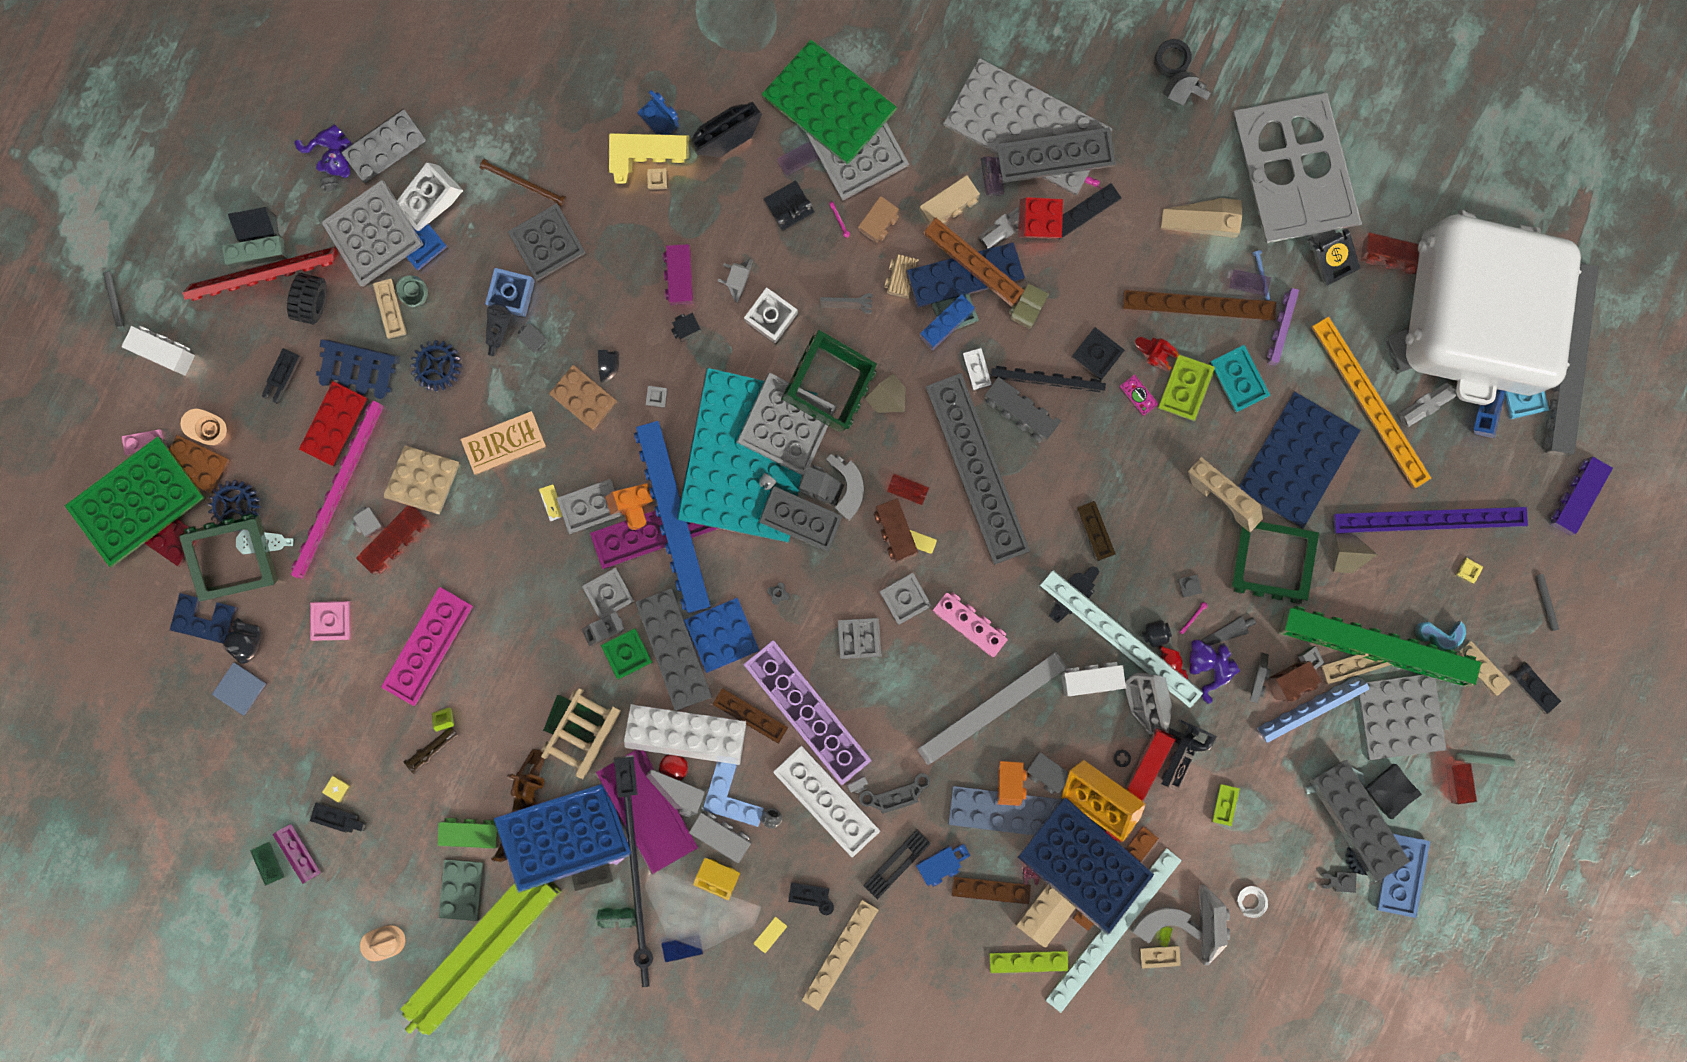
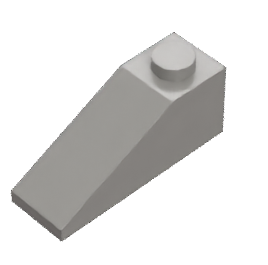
M654 770L647 772L646 777L674 809L679 810L681 815L690 817V815L697 814L705 791Z

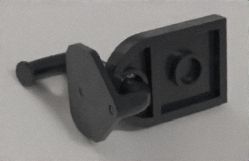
M1181 719L1178 722L1188 726L1185 735L1169 728L1168 733L1174 736V742L1179 744V747L1171 755V764L1168 770L1164 771L1161 783L1176 791H1179L1196 752L1208 751L1217 736ZM1199 732L1208 735L1205 743L1199 742Z

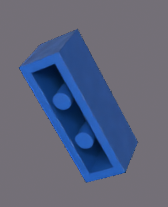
M961 294L920 333V338L933 351L974 312L975 307Z

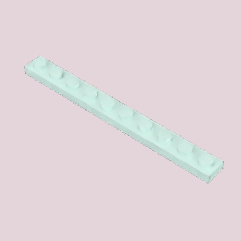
M1054 570L1040 584L1041 587L1148 674L1165 677L1168 690L1188 707L1191 708L1203 694L1199 688Z
M1167 848L1163 850L1149 868L1154 874L1152 879L1110 934L1106 935L1102 930L1097 933L1045 999L1060 1013L1065 1009L1182 860Z

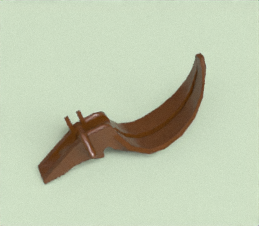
M532 749L516 775H507L508 779L514 780L511 788V796L514 797L512 812L537 805L535 803L534 791L538 788H543L545 783L544 779L539 777L545 760L541 757L543 754L541 750ZM502 843L491 858V861L503 862L507 860Z

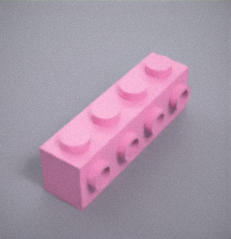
M946 592L932 612L994 658L1008 640L1005 637L1006 633L998 627L996 630L991 627V621L983 615L981 618L975 614L976 610L969 604L964 606L960 603L961 598L956 594Z

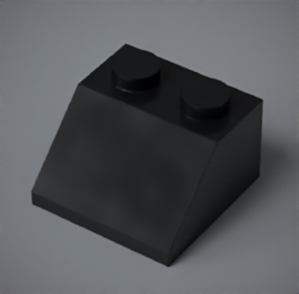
M267 207L228 214L236 239L239 242L279 236L276 215Z

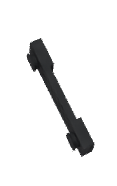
M916 830L863 886L878 900L931 843ZM907 848L910 849L913 854L886 881L881 875Z

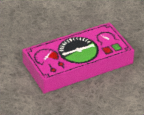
M1135 374L1119 386L1142 416L1158 405V402Z

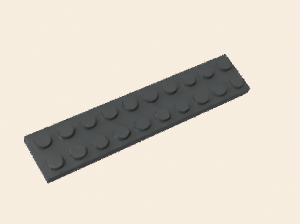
M962 373L926 386L925 388L993 564L996 565L1030 552Z

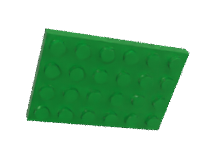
M812 39L761 94L766 101L847 165L897 110L893 103Z
M157 436L67 503L65 507L107 565L113 567L205 497L163 440Z

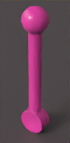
M829 202L843 230V236L849 237L850 232L846 230L834 202Z
M1206 602L1200 604V608L1179 631L1181 634H1184L1201 611L1207 608Z

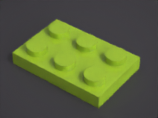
M1179 355L1158 408L1195 421L1215 367Z

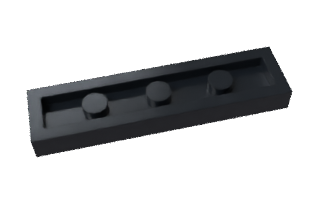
M1112 183L1063 214L1062 238H1058V241L1122 199Z

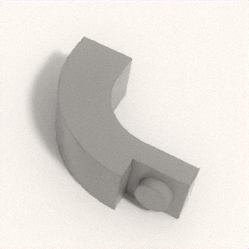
M830 454L826 462L844 477L847 484L846 494L836 505L835 510L850 521L859 510L863 500L864 486L862 476L851 460L845 466V461L836 454L834 457Z
M1159 907L1150 910L1142 915L1131 928L1134 934L1147 943H1150L1158 930L1169 925L1184 929L1198 940L1203 935L1199 931V925L1193 921L1187 923L1191 915L1173 907Z

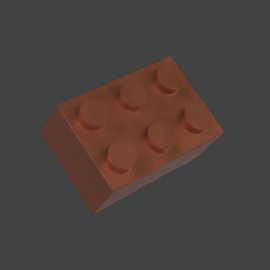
M898 498L876 506V511L873 514L877 524L881 523L883 529L880 533L883 541H888L890 547L887 548L890 559H895L897 563L917 555L918 550Z
M1298 661L1265 680L1275 699L1282 700L1283 702H1293L1301 697L1300 693H1309L1317 689V684L1322 682L1311 661Z

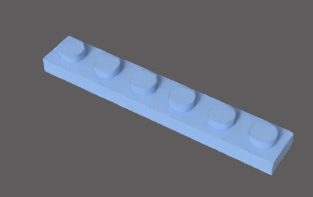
M1359 675L1352 677L1343 684L1335 686L1314 699L1300 704L1297 708L1281 714L1274 720L1264 723L1257 730L1268 743L1369 690L1368 684Z

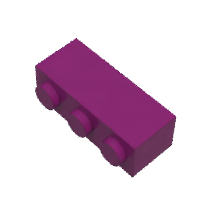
M689 244L667 245L666 251H663L664 263H667V270H664L665 282L668 281V289H665V299L669 300L670 305L693 304Z

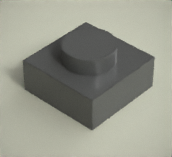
M1198 574L1178 579L1183 598L1202 593Z

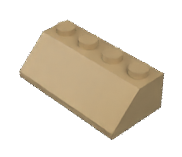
M1045 883L1015 922V925L1046 948L1076 908L1048 883Z

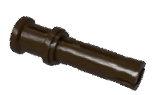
M449 727L425 748L417 749L416 754L403 761L413 774L417 773V769L423 764L430 762V757L458 736L457 732L452 727Z

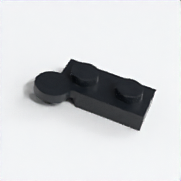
M791 882L788 902L819 906V911L823 915H830L834 911L833 902L828 900L830 888Z

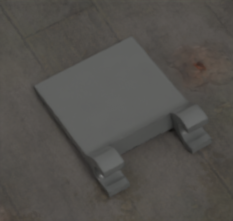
M867 293L860 298L821 297V308L859 309L865 314H872V310H867L872 308V300L867 298H873V294Z

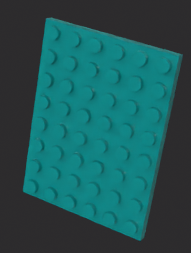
M706 368L677 520L788 543L789 535L758 522L771 490H764L765 485L761 487L759 481L765 473L776 481L774 487L798 497L802 475L736 443L764 381ZM807 391V392H809V393H811V394L817 396V393H816V392Z

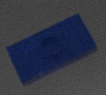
M700 934L661 943L665 963L704 954Z

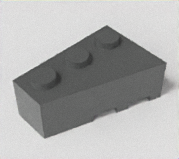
M813 465L812 468L807 466L800 485V493L836 506L844 484L825 473L824 469L819 466Z

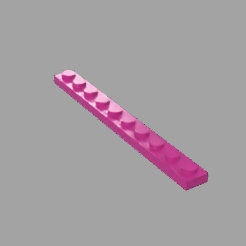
M372 401L366 407V416L358 424V433L355 439L353 438L350 441L348 447L350 450L347 456H344L341 460L340 466L342 467L339 473H336L333 477V486L325 494V503L317 511V520L308 530L307 535L309 537L306 543L304 542L300 547L299 553L301 554L298 560H295L292 564L291 575L296 578L303 579L384 407L380 403Z

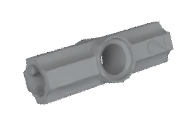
M1019 206L1008 215L1006 213L994 222L993 226L978 236L986 249L992 248L1002 239H1007L1018 230Z
M1447 382L1433 392H1429L1416 400L1413 405L1401 411L1398 415L1402 423L1408 428L1423 417L1426 418L1440 409V406L1449 402L1457 395L1452 385Z

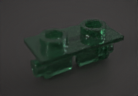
M628 907L622 909H598L596 917L597 927H601V929L615 928V922H619V928H633V926H636L635 909Z

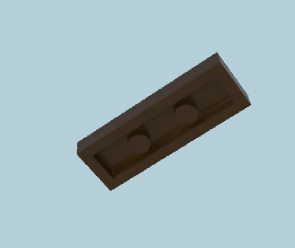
M1093 501L1077 507L1076 509L1096 560L1100 561L1116 555L1096 502Z

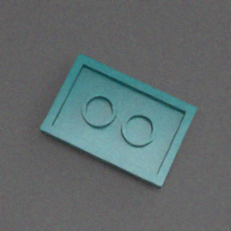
M1245 345L1209 362L1211 366L1215 367L1214 373L1235 413L1271 396Z

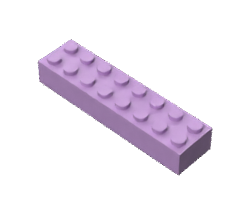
M774 640L743 664L841 785L872 761Z

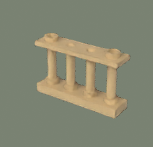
M579 688L577 691L574 690L569 698L571 703L549 742L546 741L543 745L541 757L545 759L549 754L575 767L577 771L575 776L584 779L617 720L621 709L615 706L612 709H605L581 696L584 689ZM580 703L604 716L605 722L603 726H596L572 713L576 704ZM570 720L594 733L596 738L593 744H588L564 731L563 728L567 721ZM558 737L583 749L584 753L587 754L585 759L578 761L553 747Z

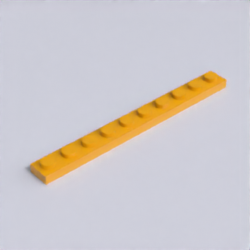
M1328 316L1311 328L1413 489L1430 480L1431 476L1330 317Z

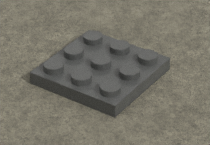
M557 203L507 231L536 281L586 254Z

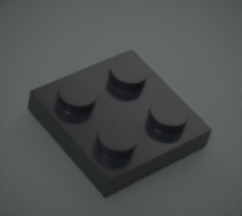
M1094 327L1071 358L1095 377L1102 380L1125 349Z

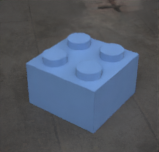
M494 268L485 305L487 307L494 303L505 305L513 315L526 318L535 280L530 276Z

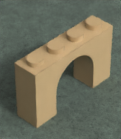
M1202 457L1188 471L1192 485L1206 497L1211 492L1221 499L1233 512L1235 521L1247 531L1251 532L1263 519L1261 505Z

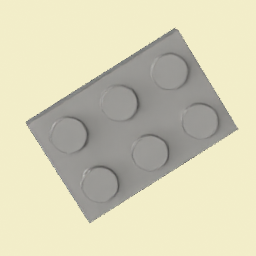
M611 479L557 498L569 534L623 516L621 512L610 515L605 496L615 491Z

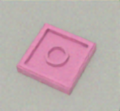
M350 601L310 602V641L350 640Z

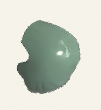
M408 275L402 277L397 283L396 294L405 305L418 307L426 301L428 287L421 278Z

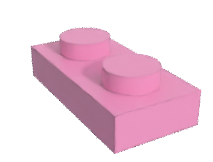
M158 429L122 436L124 454L126 456L133 455L157 436L163 440L162 430Z

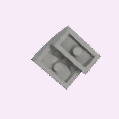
M879 618L838 621L840 659L881 657Z

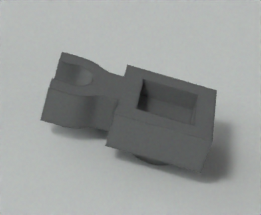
M1336 871L1335 876L1322 873V877L1329 878V883L1321 884V888L1329 889L1335 886L1336 892L1356 893L1357 873Z

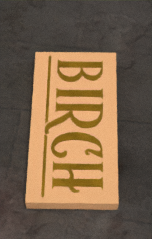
M532 411L461 439L474 475L546 447Z

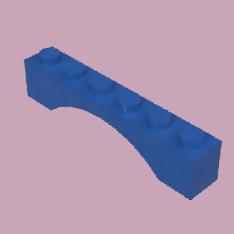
M1497 389L1495 400L1492 403L1480 405L1474 427L1475 435L1495 438L1506 391Z

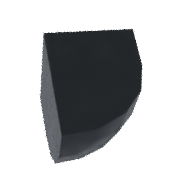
M598 350V367L601 383L611 380L618 372V351Z

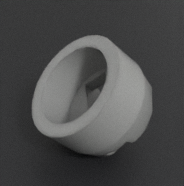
M765 473L759 481L761 487L765 485L764 490L771 489L776 483L772 477Z

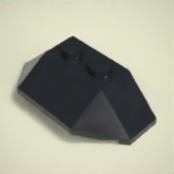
M753 102L731 106L699 126L693 138L689 140V144L697 155L722 157L753 137L762 113Z

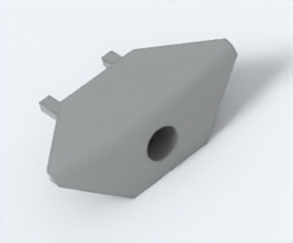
M751 259L741 264L733 263L732 266L724 263L723 266L730 268L731 271L727 281L718 279V282L728 286L737 303L745 289L753 262Z

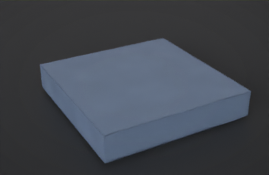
M233 662L212 695L245 716L267 683L236 662Z

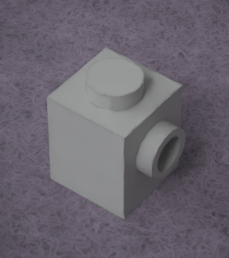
M362 507L356 511L357 515L353 517L355 521L353 523L354 527L359 533L362 532L365 537L370 538L385 528L373 508Z

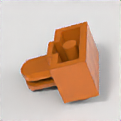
M648 483L613 491L605 496L610 515L621 512L622 515H625L630 529L638 530L646 524L642 507L653 502Z

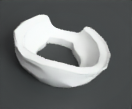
M1248 886L1240 891L1237 902L1245 916L1256 918L1265 913L1268 908V900L1263 890L1255 886ZM1248 894H1255L1258 897V905L1253 909H1245L1243 907L1242 901Z

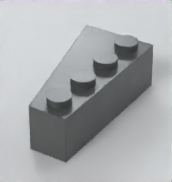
M998 377L984 395L985 403L993 409L997 407L1001 411L1000 414L1007 420H1010V418L1016 422L1015 425L1020 430L1030 432L1032 434L1031 438L1036 442L1040 443L1042 441L1045 443L1061 420L1057 417L1054 420L1050 418L1047 410L1034 407L1035 403L1030 398L1024 395L1022 397L1019 396L1020 392Z

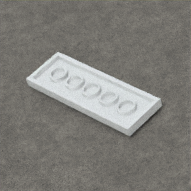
M802 746L773 772L852 858L880 832L878 827Z

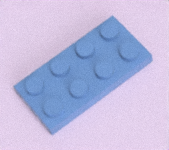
M1393 834L1410 862L1382 879L1376 910L1417 918L1430 841Z

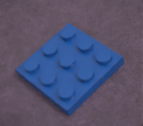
M738 598L684 620L706 673L760 651Z

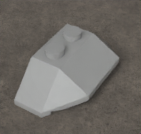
M1135 673L1125 680V690L1131 713L1146 728L1145 730L1148 734L1153 735L1156 728L1168 733L1172 704L1166 678L1151 674Z
M1199 885L1200 932L1203 933L1201 936V963L1209 965L1227 946V940H1230V929L1227 928V920L1230 919L1229 909H1226V905L1206 886Z

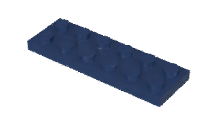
M1014 242L978 251L1012 281L1017 282L1025 279ZM953 258L906 271L917 308L957 298L961 294L964 296L989 289Z

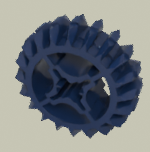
M434 340L433 346L430 341H427V347L421 344L420 348L422 351L415 350L414 352L418 356L411 357L415 363L410 364V367L416 368L411 374L417 375L414 380L420 382L421 387L426 386V389L429 391L433 387L434 391L438 392L439 386L444 391L446 390L445 384L452 387L453 385L450 381H458L454 377L455 374L461 375L457 368H462V364L456 363L461 360L460 356H456L458 351L456 349L452 350L453 346L451 344L446 346L445 341H442L439 345V341ZM441 351L447 354L444 357L435 358L431 353ZM426 357L428 364L422 372V363ZM450 360V370L448 374H446L445 366L448 364V361ZM433 361H435V362L438 363V367H439V370H440V371H438V370H436V369L434 368L435 366H434ZM438 374L442 379L433 381L426 379V377Z
M233 480L232 484L230 481H226L225 486L219 484L220 490L213 489L216 495L209 496L213 502L207 504V506L212 507L208 513L214 514L211 520L217 521L216 524L222 523V520L232 517L236 513L241 516L249 513L259 515L258 512H255V509L261 508L260 505H256L260 498L254 497L257 492L255 490L251 491L252 486H246V483L243 481L238 483V480ZM231 491H241L239 495H235L233 498L226 496ZM246 499L248 503L247 511L243 506ZM221 502H223L224 505H225L224 510H223L222 512H221ZM230 502L237 503L235 505H237L236 508L238 510L232 509V504Z

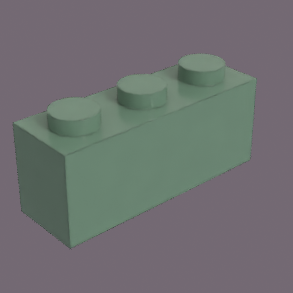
M280 236L222 246L225 265L231 269L287 259L285 240Z

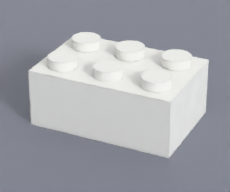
M131 326L122 344V348L185 376L195 357L194 354L190 353V348L175 341L173 342L142 326H139L138 329Z
M1117 662L1103 664V668H1098V665L1084 666L1085 670L1079 671V667L1065 669L1066 673H1061L1064 696L1126 689L1123 665H1117Z

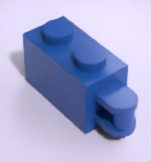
M964 843L954 849L947 846L918 862L916 866L927 886L932 885L934 887L942 882L941 878L947 875L952 877L959 873L958 869L961 868L959 862L971 855ZM959 850L962 856L957 859L954 853Z

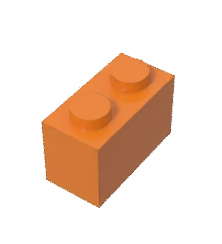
M1000 761L998 766V805L1021 806L1022 800L1026 799V788H1023V781H1026L1027 770L1023 769L1022 762Z

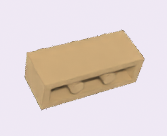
M966 175L921 205L919 211L929 225L935 218L946 224V219L951 216L953 218L957 217L963 212L961 209L966 206L970 208L978 202L977 199L980 193Z

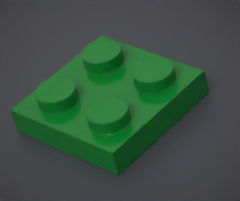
M636 628L601 645L617 680L653 663Z

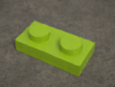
M1219 784L1211 822L1232 827L1240 788Z

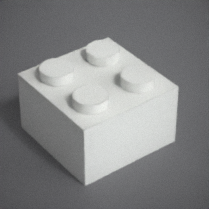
M766 287L746 314L744 320L776 344L797 316L798 310Z

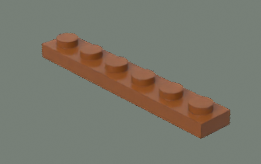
M935 218L923 232L926 237L1011 307L1025 291L939 219Z
M1142 826L1125 849L1141 862L1159 838ZM1079 910L1072 918L1087 931L1094 925Z

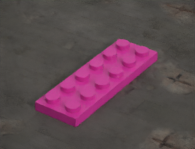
M439 587L381 688L412 706H416L471 612L473 605Z

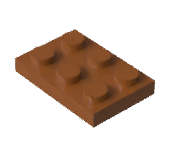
M176 435L169 450L197 487L214 494L213 489H216L230 459Z

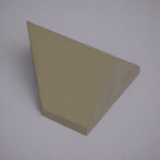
M892 374L879 383L865 400L877 413L905 412L906 387Z
M1335 534L1333 572L1352 574L1378 554L1355 535Z

